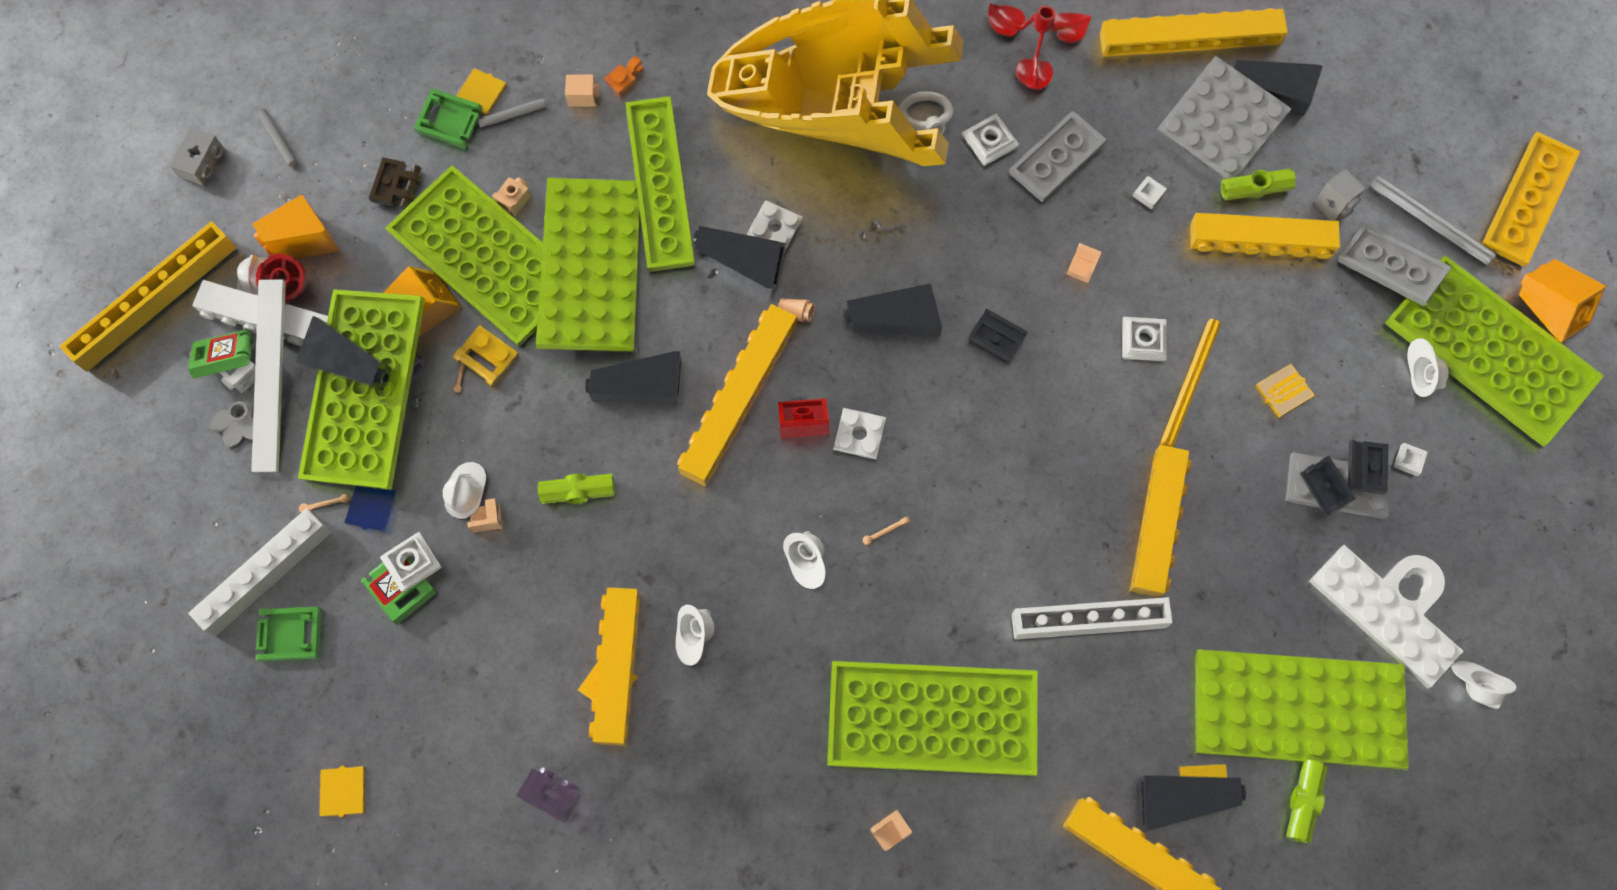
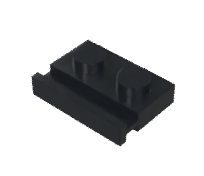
M986 308L970 333L968 340L1010 363L1027 336L1028 331Z
M1356 440L1349 442L1348 486L1351 490L1377 494L1388 492L1389 444L1367 441L1357 442Z

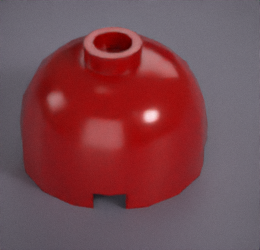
M282 253L270 255L269 258L260 263L256 272L257 286L259 280H284L286 282L285 301H292L299 297L306 289L308 282L307 272L302 263L294 257Z

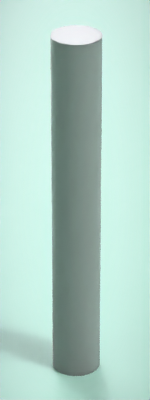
M542 98L480 118L478 122L482 128L545 108L546 105Z
M259 110V117L290 167L296 165L295 157L267 110Z

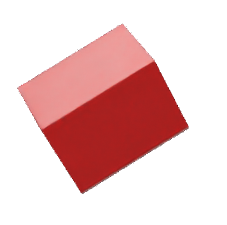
M826 398L778 402L781 439L829 435V415Z

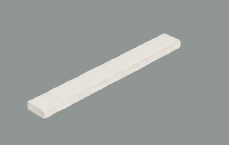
M259 280L251 470L254 473L279 472L286 285L284 280Z

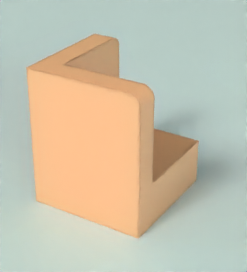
M1080 243L1066 275L1089 283L1102 252Z
M495 498L485 500V506L479 507L470 516L471 522H468V528L471 532L477 533L502 528L500 504Z
M898 810L870 829L884 851H888L912 833Z

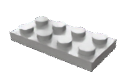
M1072 111L1009 169V174L1043 203L1101 149L1107 139Z
M1366 223L1361 226L1338 258V262L1424 307L1451 270V266Z
M1294 452L1290 455L1285 502L1320 508L1300 473L1311 464L1315 465L1323 459L1322 457ZM1332 459L1348 485V462ZM1388 469L1387 493H1368L1352 489L1351 491L1356 499L1338 511L1386 519L1389 513L1392 470Z

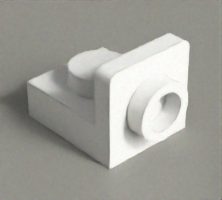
M250 360L247 366L236 368L231 376L225 371L219 372L223 376L220 381L230 390L236 388L239 392L243 393L255 382V365Z

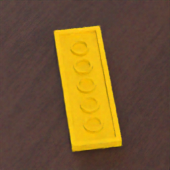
M1536 132L1530 140L1482 244L1506 259L1523 267L1527 266L1581 151L1540 132Z

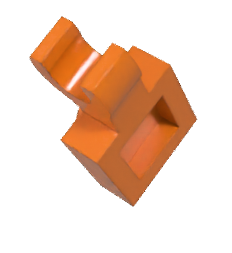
M634 56L628 62L626 68L620 64L604 78L605 83L621 97L637 83L635 76L644 69L641 65L642 61L637 56Z

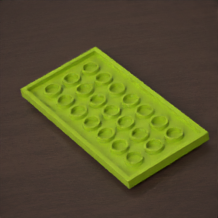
M451 165L385 229L516 346L520 347L537 330L543 242Z
M547 178L536 335L537 349L634 351L640 221L636 181Z
M1444 255L1439 261L1451 266V270L1425 307L1406 298L1387 319L1385 324L1409 343L1416 339L1428 341L1432 345L1436 356L1446 362L1450 375L1540 445L1546 446L1597 386L1604 375Z
M333 289L327 323L390 366V379L382 391L318 371L298 479L392 490L425 304L424 297Z
M1198 649L1195 651V754L1303 762L1305 759L1324 764L1409 769L1404 664Z
M832 661L827 766L1037 776L1038 671Z

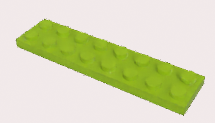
M671 96L625 102L648 272L694 266L695 261Z

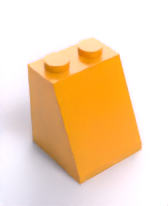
M302 194L252 224L257 231L253 234L269 256L282 253L298 259L340 250Z
M1553 259L1523 277L1519 296L1553 336L1562 343L1590 325L1607 286L1561 261Z
M408 266L383 292L388 294L415 295L425 298L419 337L462 307L446 284L433 271Z

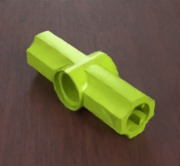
M1291 168L1271 172L1256 170L1252 175L1222 179V198L1225 201L1245 197L1259 199L1265 194L1294 190L1296 187L1295 172Z
M570 474L565 476V479L539 481V501L541 504L564 501L571 504L587 502L591 498L615 496L613 474L594 476Z
M1308 759L1303 761L1299 783L1294 788L1290 800L1292 813L1286 837L1292 840L1311 844L1316 818L1321 814L1325 801V796L1322 792L1328 766L1324 763Z

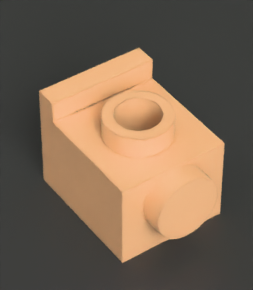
M509 177L500 190L492 195V198L499 206L516 218L531 198V194L527 188L528 184L518 177L514 180Z

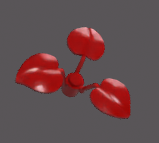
M992 3L988 6L989 23L992 29L1001 36L1013 37L1017 34L1018 30L1023 31L1034 22L1035 30L1040 33L1034 60H1021L1016 66V76L1024 85L1035 90L1047 87L1053 77L1051 64L1047 61H1038L1044 34L1051 29L1052 32H1057L1058 38L1062 41L1069 43L1078 42L1085 36L1091 21V16L1068 12L1056 14L1052 7L1043 5L1038 8L1037 14H1032L1031 18L1026 22L1024 13L1016 7Z

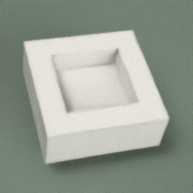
M1147 176L1134 192L1133 197L1150 209H1153L1165 194L1167 188Z
M1403 443L1400 446L1394 468L1419 476L1428 452Z

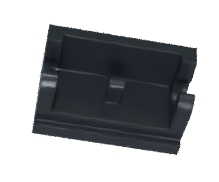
M1330 456L1323 458L1315 465L1311 464L1300 473V476L1326 517L1348 506L1356 499Z

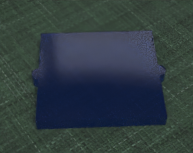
M356 486L344 523L361 527L363 530L368 528L385 532L397 491L393 489Z

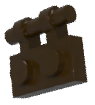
M382 157L369 200L373 203L393 206L395 199H401L399 207L403 210L406 209L414 201V190L416 185L420 183L422 168L418 165H413L411 171H406L407 165L404 161ZM402 180L407 181L405 190L399 189Z

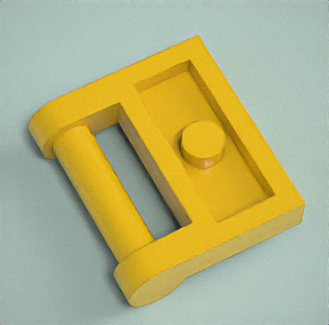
M479 325L462 347L455 352L453 359L458 363L462 362L486 379V383L493 387L517 358L518 352ZM472 350L496 367L493 372L489 371L471 358L468 353Z

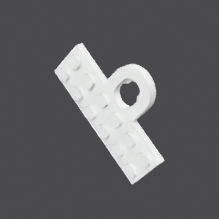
M1343 545L1309 580L1314 587L1396 661L1404 664L1405 669L1427 689L1435 684L1463 652L1458 645L1424 616L1426 611L1441 596L1445 587L1442 570L1428 557L1421 555L1408 556L1399 561L1382 579L1349 548ZM1415 574L1423 579V586L1420 588L1419 598L1411 601L1405 599L1400 594L1399 583L1401 579L1409 578Z

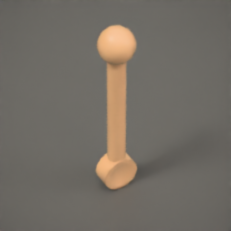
M462 362L456 384L452 387L454 393H460L462 390L461 380L465 364Z
M343 494L339 498L311 505L303 503L299 506V511L303 512L306 508L311 510L339 502L348 503L350 496Z
M908 516L872 536H865L863 543L870 545L874 539L910 522Z

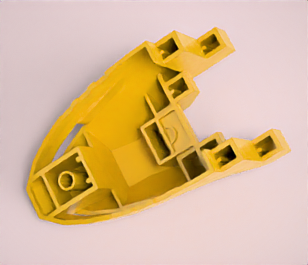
M832 0L826 3L819 1L812 3L811 7L801 10L798 8L792 10L790 14L773 18L733 44L712 67L707 95L724 111L769 128L860 147L898 157L921 166L946 164L949 143L940 130L916 131L894 101L878 102L880 91L895 89L906 75L907 68L961 61L964 40L954 25L932 28L914 0ZM788 37L795 44L779 53L775 49L761 51Z

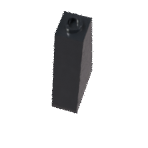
M1236 60L1233 68L1290 107L1291 112L1305 115L1311 105L1323 66L1319 64Z
M699 226L698 230L695 231L693 238L695 250L766 288L777 290L786 243Z
M931 283L848 300L846 310H843L845 323H850L851 331L941 336L942 324Z
M312 316L296 362L308 368L383 391L390 379L391 367L331 324Z
M680 351L591 370L590 378L586 379L585 391L589 393L592 401L678 405L682 365Z
M1144 775L1140 778L1142 831L1155 830L1241 806L1242 801L1246 800L1245 785H1241V778Z

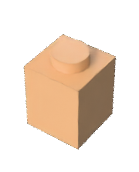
M566 75L565 97L568 106H596V98L600 97V85L596 84L594 75Z

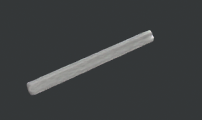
M1378 175L1371 183L1372 188L1484 264H1490L1495 258L1496 254L1382 176Z

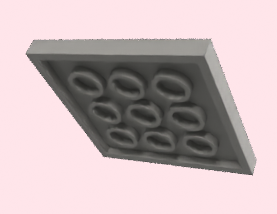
M1215 56L1160 124L1157 132L1221 178L1238 177L1289 114L1291 108Z

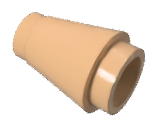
M781 298L778 305L779 308L796 315L797 320L805 323V321L811 322L815 312V304L810 303V300Z

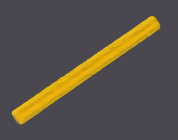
M1209 319L1162 437V445L1170 447L1175 445L1221 327V322L1218 320Z

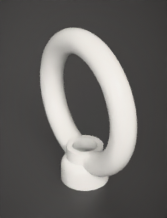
M935 92L914 93L906 97L899 105L901 112L916 130L939 129L943 134L946 130L945 124L951 119L953 114L951 102L945 96ZM933 101L944 108V113L939 118L931 116L926 121H919L911 118L907 110L916 102Z

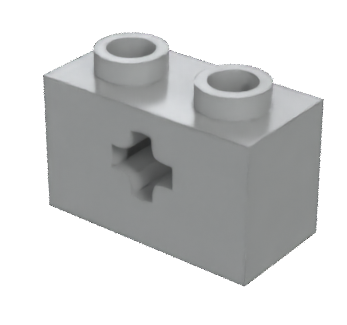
M190 127L169 167L178 177L204 185L206 179L212 173L216 160L222 154L223 145L215 135Z
M1345 168L1327 182L1314 204L1330 221H1336L1340 217L1344 220L1362 200L1360 196L1365 188Z

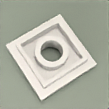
M997 113L962 132V136L984 166L1019 147V143ZM994 135L997 139L995 141H988L985 136Z
M765 200L746 235L786 243V251L803 217ZM777 224L781 229L777 232H772L769 230V227Z
M1123 317L1122 359L1166 361L1167 319ZM1139 334H1148L1151 338V341H1142L1139 337Z
M843 408L833 450L877 459L886 417ZM856 430H863L867 436L862 440L854 438L853 433Z
M417 532L380 556L402 593L442 568L420 532ZM415 556V561L412 565L404 566V562L408 557Z

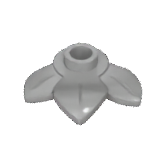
M235 402L228 410H221L215 414L209 424V429L223 431V442L227 448L238 445L243 437L253 440V409L246 402ZM245 411L244 415L239 418V413Z

